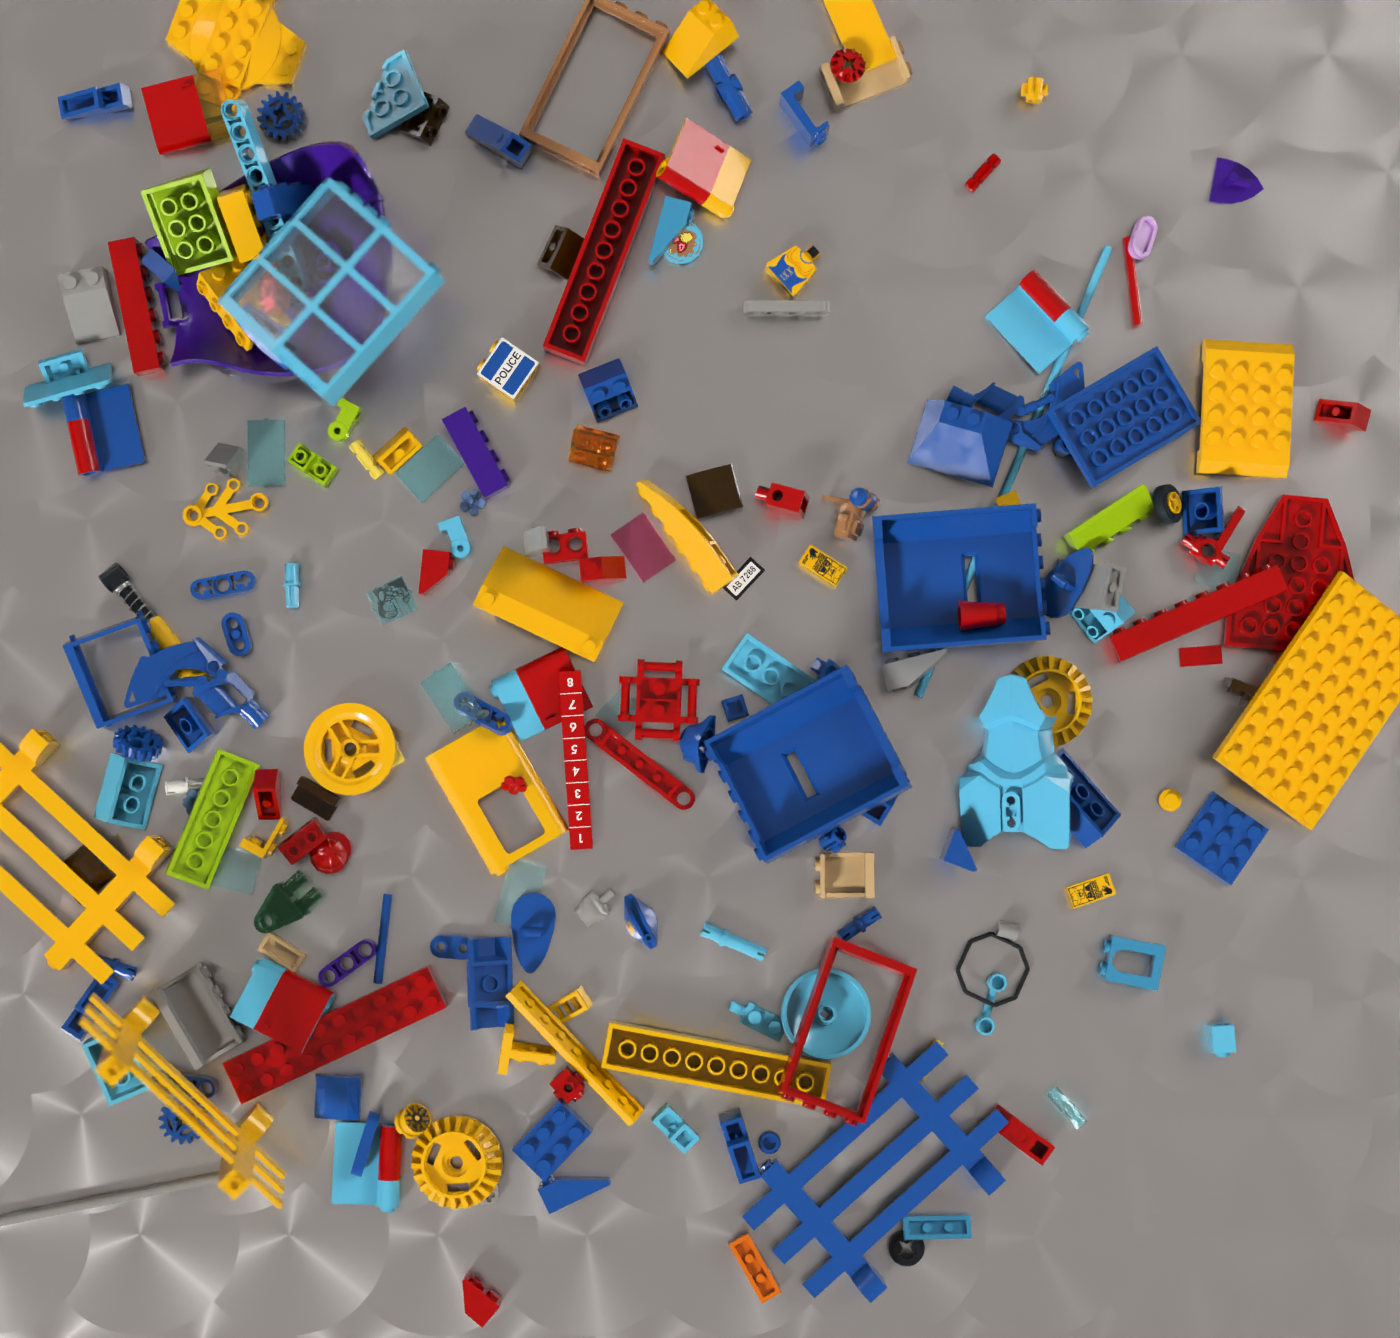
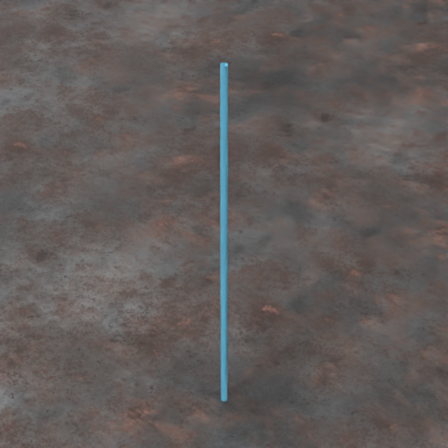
M1104 246L1076 313L1082 320L1113 250L1109 246ZM1071 347L1056 359L1040 399L1051 393L1048 385L1059 377ZM1046 405L1034 411L1031 420L1042 417ZM1019 446L998 497L1010 492L1028 448ZM972 556L966 571L967 591L975 575L974 556ZM935 667L920 679L914 695L923 697Z

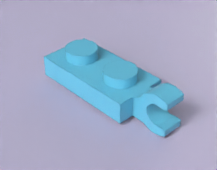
M733 1000L731 1001L728 1009L741 1015L740 1023L780 1042L785 1032L780 1016L750 1001L746 1007Z

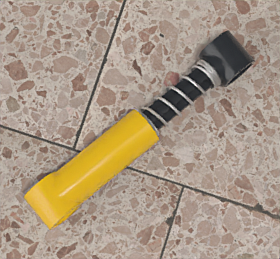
M117 562L98 576L110 592H115L118 594V597L124 599V604H128L129 610L135 613V617L138 616L137 611H143L144 619H148L152 627V632H150L152 639L157 640L160 650L181 644V641L160 615L154 616L151 613L152 610H149L146 603H143L140 599L141 596L138 597L134 592L135 589L131 588V583L129 582V575ZM178 669L175 671L179 678L207 675L195 669Z

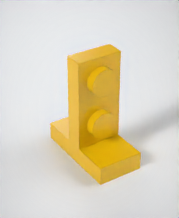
M505 1023L498 1061V1074L507 1075L509 1059H514L517 1062L532 1061L539 1065H554L556 1049L554 1047L513 1041L514 1024Z

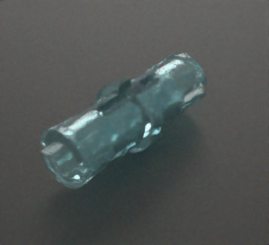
M1058 1086L1054 1087L1047 1094L1060 1109V1114L1065 1115L1076 1130L1086 1124L1087 1119L1077 1110L1073 1100L1070 1101Z

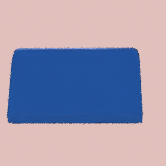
M150 249L141 260L142 263L165 284L179 292L180 285L175 268L153 249Z

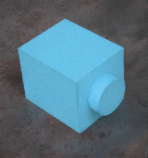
M1207 1024L1210 1052L1216 1054V1057H1228L1231 1052H1236L1233 1024Z

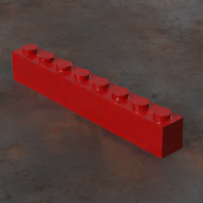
M1267 564L1258 568L1259 573L1251 576L1250 573H1246L1237 577L1238 582L1230 585L1229 582H1225L1216 586L1217 591L1209 594L1208 591H1204L1195 595L1196 600L1189 603L1187 599L1174 604L1175 609L1167 612L1166 608L1153 613L1154 618L1146 621L1145 617L1132 622L1133 627L1125 629L1122 626L1113 630V635L1109 637V640L1119 662L1286 592L1288 587L1278 565L1272 567L1271 564Z

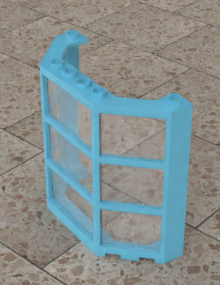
M326 177L221 294L217 301L274 356L306 382L318 395L334 406L445 283V280L439 275L442 271L435 264L430 262L428 265L389 229L392 225L382 216L379 219L376 218L378 213L368 204L364 207L362 205L364 201L357 194L353 193L350 195L349 192L351 190L343 182H338L337 180L335 182L331 178Z

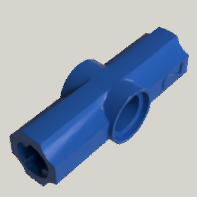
M721 53L705 64V67L715 83L714 86L723 102H726L736 122L742 121L751 115L753 110L742 92L743 88L734 73L732 74Z

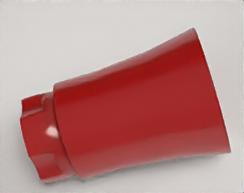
M958 600L957 617L959 631L1005 625V604Z

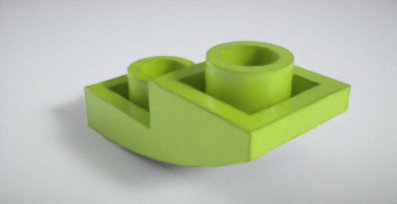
M300 442L287 459L292 465L326 488L339 471L337 467Z

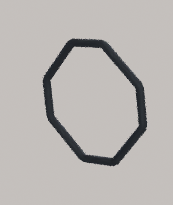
M988 932L970 939L956 967V974L963 992L991 1007H998L1016 1000L1030 971L1021 945L1004 937L996 936L994 932ZM991 936L1017 948L1025 966V971L1014 996L995 1003L968 991L960 972L972 943Z

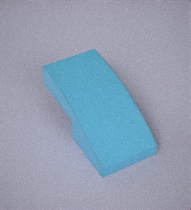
M667 1103L651 1118L652 1122L684 1154L700 1139L698 1134Z

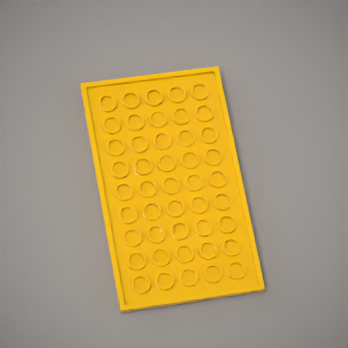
M1339 571L1212 758L1312 831L1400 702V616L1345 572Z

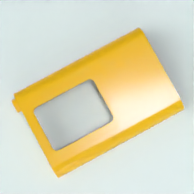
M496 721L498 727L506 725L505 721L503 723ZM480 726L425 758L492 875L494 873H497L498 876L510 870L508 865L569 830L512 730L507 735L500 736ZM506 776L523 777L524 784H527V789L523 793L545 830L542 836L510 854L505 852L478 805L480 798L501 787V783L504 782Z

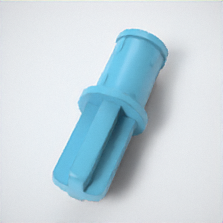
M286 563L284 564L285 583L283 584V587H285L286 607L297 608L299 607V587H301L299 583V564Z

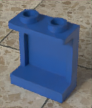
M797 81L781 92L779 105L809 147L814 144L819 146L827 140L826 136L828 135L830 124L826 121L819 127H815L798 103L803 99L804 86L800 81Z

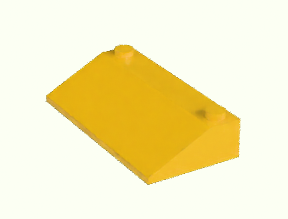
M503 546L484 580L473 605L596 663L624 603Z

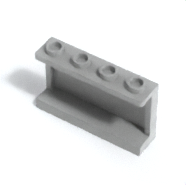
M201 963L149 992L195 1070L246 1040L244 1037L246 1035L245 1030L241 1024H236L235 1020L230 1018L233 1011L229 1004L225 1005L221 998L223 996L222 991L218 985H213L210 980L212 975L205 965L202 966Z

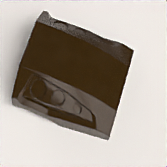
M84 844L63 861L97 893L114 878V875L110 874V871L104 867V864L99 861L98 857Z

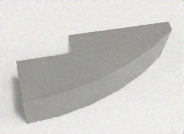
M545 525L523 532L525 556L542 555V552H550L548 529Z

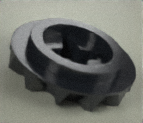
M903 1230L894 1234L889 1242L890 1256L901 1266L915 1265L924 1255L925 1245L923 1240H904ZM900 1241L905 1244L912 1242L910 1248L914 1254L908 1251L901 1253L903 1248Z

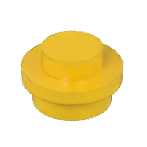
M1166 789L1161 792L1159 804L1164 810L1174 811L1181 805L1182 798L1178 791Z

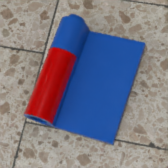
M129 384L86 394L83 393L81 395L71 394L62 399L78 476L93 475L146 462Z

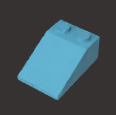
M95 1037L87 1039L82 1044L109 1106L149 1090L131 1071L111 1087L95 1072L104 1046ZM134 1058L133 1061L147 1073V1070Z

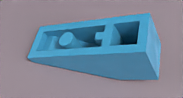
M665 196L649 257V265L654 266L683 233L687 223H692L695 210L691 209V202Z

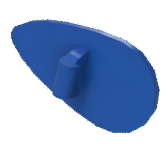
M1083 548L1070 554L1044 578L1045 591L1041 592L1042 600H1046L1047 614L1044 615L1049 618H1061L1074 608L1091 574L1094 559L1092 549Z
M528 893L518 898L511 912V928L516 955L527 973L535 972L545 958L556 919L555 907L551 900L538 893Z

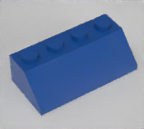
M1061 748L1056 754L1066 764L1068 772L1073 775L1070 790V831L1086 849L1102 838L1121 814L1065 749Z

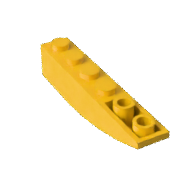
M647 479L636 483L640 496L649 502L652 513L657 518H660L664 524L665 532L674 538L680 553L686 555L690 561L689 566L702 578V584L706 590L711 591L713 594L739 576L713 537L685 507Z

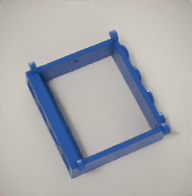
M142 610L137 611V617L76 638L74 634L70 635V641L63 645L97 729L111 726L115 722L170 702L178 701L176 686L166 687L165 697L109 716L80 644L137 624L149 655L152 656L161 651L157 640L152 639L150 634L152 632L151 624L148 619H144L145 616Z

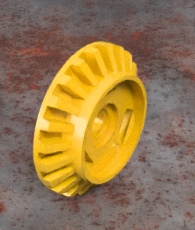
M1053 656L1035 657L1018 665L1010 674L1024 677L1027 681L1043 673L1046 674L1048 680L1030 689L1042 711L1047 716L1057 717L1055 725L1052 727L1054 747L1060 746L1077 737L1083 728L1086 727L1092 712L1093 697L1091 695V688L1084 674L1075 665L1066 660ZM1068 691L1075 694V710L1073 714H1067ZM1045 695L1050 696L1053 700L1050 708H1044L1040 703L1041 698Z
M357 703L338 704L322 712L309 727L304 742L305 762L313 778L327 790L341 795H359L373 790L390 774L396 759L397 744L395 743L394 732L388 721L374 709ZM356 720L373 730L372 735L368 736L352 728L354 721ZM326 739H331L332 762H327L325 758ZM348 743H354L357 748L356 753L352 756L345 753V746ZM372 760L374 767L357 778L353 772Z
M447 1116L430 1124L429 1129L417 1138L415 1147L412 1150L411 1169L413 1168V1177L417 1181L420 1191L424 1192L429 1200L438 1203L439 1206H446L451 1209H465L477 1205L486 1199L499 1183L503 1170L502 1150L494 1133L482 1122L468 1116ZM466 1140H470L481 1154V1159L478 1160L465 1143ZM434 1143H437L441 1147L432 1165L428 1163L429 1154ZM458 1156L462 1159L463 1165L461 1168L457 1169L452 1166V1157ZM469 1183V1190L458 1192L448 1190L449 1184Z

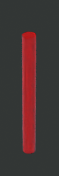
M1131 236L1124 237L1133 324L1138 326L1143 323L1135 259L1128 252Z

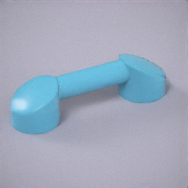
M999 973L991 974L986 982L989 987L986 999L993 1003L995 1002L997 992L1003 991L1007 986L1005 976ZM984 1004L982 1015L978 1016L975 1021L976 1030L982 1035H990L995 1029V1023L990 1018L993 1007Z

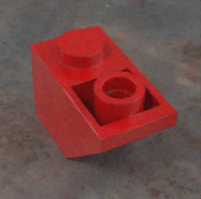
M467 1273L462 1281L465 1314L483 1328L501 1305L500 1296L492 1289L488 1291L482 1286L483 1282L477 1276H470Z

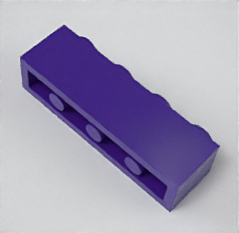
M464 407L443 418L442 421L483 497L487 500L509 488L507 482L510 481V478L505 469H499L497 462L500 460L494 449L489 451L486 445L489 440L484 430L479 431L475 423L479 421L473 410L468 412L467 408Z

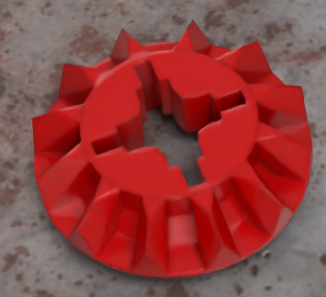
M844 47L839 51L837 50L832 56L830 68L838 80L852 83L863 76L866 62L863 60L862 54L855 51V48L847 49ZM844 60L847 62L854 61L851 66L852 69L850 67L842 69L845 64Z

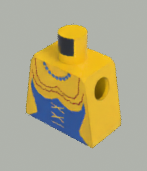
M796 245L766 263L765 268L786 293L794 299L815 275L817 268L812 262L821 254L813 245L805 252H802Z

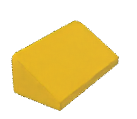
M403 427L373 457L391 476L423 445L406 427Z

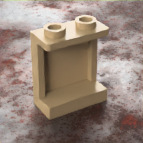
M819 852V857H815V871H819V880H815V893H820V898H875L874 852Z

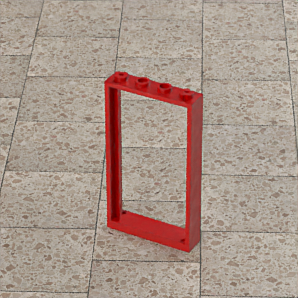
M830 938L776 1090L777 1093L782 1094L781 1098L794 1103V1100L803 1102V1107L815 1111V1108L824 1110V1115L836 1119V1116L845 1118L844 1123L857 1127V1124H865L918 969L842 939ZM837 951L903 976L857 1111L790 1087Z

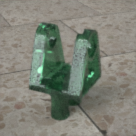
M298 869L285 883L282 881L272 887L254 918L256 930L261 933H269L308 916L311 913L308 909L323 898L322 894L319 892L312 898L318 891L313 886L303 897L298 899L294 892L308 881L306 876H302L304 873ZM266 915L272 919L271 926L265 922Z

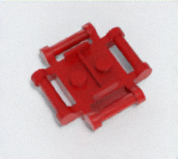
M638 659L637 677L619 676V683H621V705L618 721L635 722V740H642V738H666L680 741V723L698 724L699 717H696L697 686H700V679L682 678L683 661L676 660V663L645 662V659ZM644 670L675 672V678L644 677ZM630 684H637L636 715H629ZM682 685L688 686L687 717H681ZM642 722L674 723L673 730L642 729Z

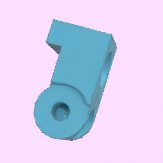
M456 516L439 522L440 531L442 533L448 532L452 543V554L460 559L468 557L472 549L461 517Z

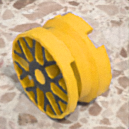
M417 1103L409 1104L395 1116L396 1130L399 1134L405 1135L407 1139H413L429 1129L431 1124L429 1112L424 1106Z

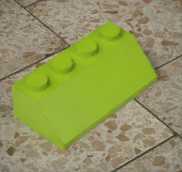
M1143 483L1063 535L1062 537L1074 553L1083 548H1090L1095 553L1094 548L1099 544H1102L1104 547L1115 540L1113 535L1120 531L1121 534H1124L1133 528L1131 523L1137 519L1142 522L1152 515L1150 511L1154 507L1146 485Z

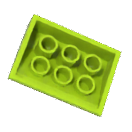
M210 168L140 191L166 261L175 268L177 276L234 261L238 257L217 201L219 190Z

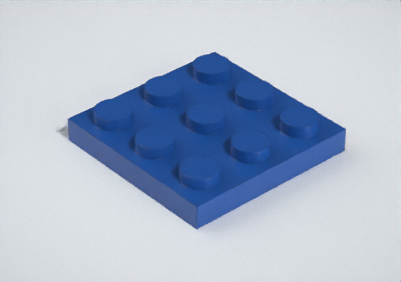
M1211 792L1174 847L1229 885H1232L1269 829L1215 792Z

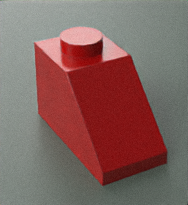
M1319 399L1314 420L1347 430L1366 432L1371 410L1357 402Z
M423 549L418 594H428L450 576V571H454L455 557H452L451 552Z
M601 556L579 559L582 583L627 578L624 556Z
M256 769L253 794L258 819H280L282 816L281 782L278 769Z

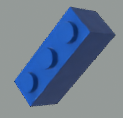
M302 181L291 183L289 186L285 182L274 185V187L272 184L262 185L259 187L260 191L252 193L251 196L258 220L290 218L314 190L312 184L303 185Z

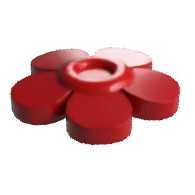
M506 776L504 782L501 783V788L509 790L510 794L516 795L518 791L525 792L527 785L524 784L522 777Z

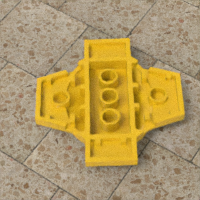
M276 0L179 1L166 41L193 61L199 74L196 83L199 100L221 108L225 101L240 99L243 92L250 90V87L256 84H263L264 86L293 85L307 44L279 22L273 10ZM233 104L232 112H236L237 106Z

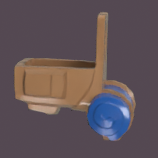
M855 488L852 490L850 499L822 495V499L827 502L841 504L834 535L839 539L857 541V538L861 536L864 530L862 522L867 512H874L881 504L877 495L865 488Z

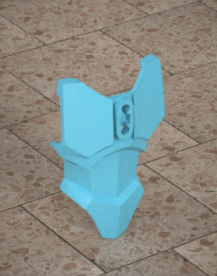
M1015 674L1000 677L996 681L985 708L979 715L982 727L985 728L982 753L968 765L967 772L960 777L959 798L963 839L967 847H981L1000 832H1024L1050 849H1067L1071 842L1070 790L1073 775L1068 772L1066 764L1054 752L1052 727L1055 725L1057 717L1047 716L1042 711L1026 678ZM1009 796L1015 798L1014 804L1008 801ZM1011 817L1016 821L1015 826L1009 824L1008 820Z

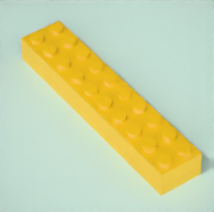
M613 1020L609 1022L601 1068L792 1103L782 1099V1094L776 1092L789 1053ZM801 1056L790 1087L825 1100L832 1067L831 1061ZM794 1100L793 1104L802 1105L803 1102Z

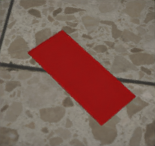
M1221 645L1179 648L1180 667L1223 664Z

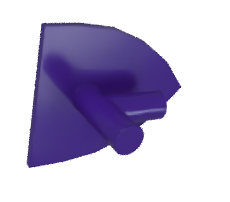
M1217 158L1209 201L1226 204L1239 203L1254 197L1264 189L1258 178L1242 164L1229 159Z

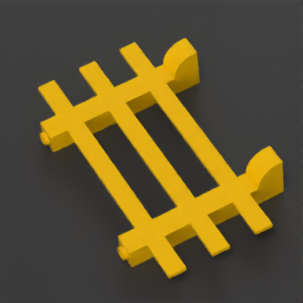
M32 728L19 745L20 750L15 755L0 742V829L86 909L68 928L1 865L0 891L55 941L51 948L43 955L48 959L46 962L51 968L61 971L66 969L75 960L103 985L115 971L87 945L104 927H107L131 951L136 949L145 937L118 911L137 893L161 917L164 918L176 904L150 881L149 877L175 849L160 835H148L134 852L135 856L130 861L35 774L61 744L45 729ZM21 788L30 794L116 874L114 879L100 894L91 888L4 807Z
M93 992L89 1000L114 1023L112 1025L90 1003L85 1007L84 1012L108 1033V1036L85 1015L80 1019L79 1024L104 1046L95 1072L113 1087L131 1071L222 1156L217 1185L235 1200L252 1184L280 1209L283 1206V1199L253 1172L254 1169L280 1194L284 1192V1184L255 1158L256 1155L281 1180L285 1177L286 1171L256 1144L257 1140L269 1128L274 1117L257 1102L236 1124L232 1122L141 1036L160 1012L155 1005L143 995L120 1017ZM137 1046H139L147 1055H149L162 1069H164L177 1083H179L192 1097H194L229 1131L227 1132L224 1128H222L209 1114H207L194 1100H192L179 1086H177L164 1072H162L149 1058H147L137 1048ZM135 1058L174 1096H176L189 1110H191L204 1124H206L218 1137H220L224 1141V1144H222L194 1116H192L150 1075H148L136 1062H134L133 1059Z

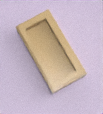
M270 930L256 949L296 973L307 956L306 953Z

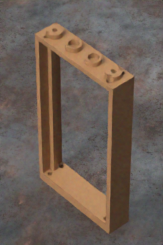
M585 0L525 120L519 136L531 145L600 178L670 37V30L667 29L668 26L656 20L653 22L647 19V15L640 11L634 13L628 10V7L619 1L614 3L610 0ZM594 7L657 37L597 161L533 131Z

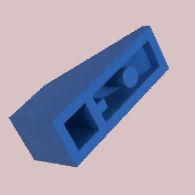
M549 1176L545 1182L541 1181L542 1185L538 1187V1192L548 1213L551 1214L609 1186L611 1179L610 1177L558 1176L556 1178Z

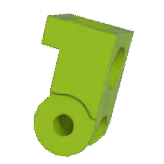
M340 398L337 406L342 409L336 420L328 427L329 437L337 442H343L348 439L363 411L357 405Z

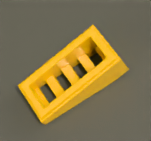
M579 986L547 1006L550 1011L554 1009L560 1018L559 1021L564 1024L588 1010L593 1003L584 988ZM568 1000H570V1002H571L572 1005L574 1006V1008H575L574 1011L571 1009L570 1005L568 1004V1002H567ZM559 1005L563 1006L568 1015H564Z

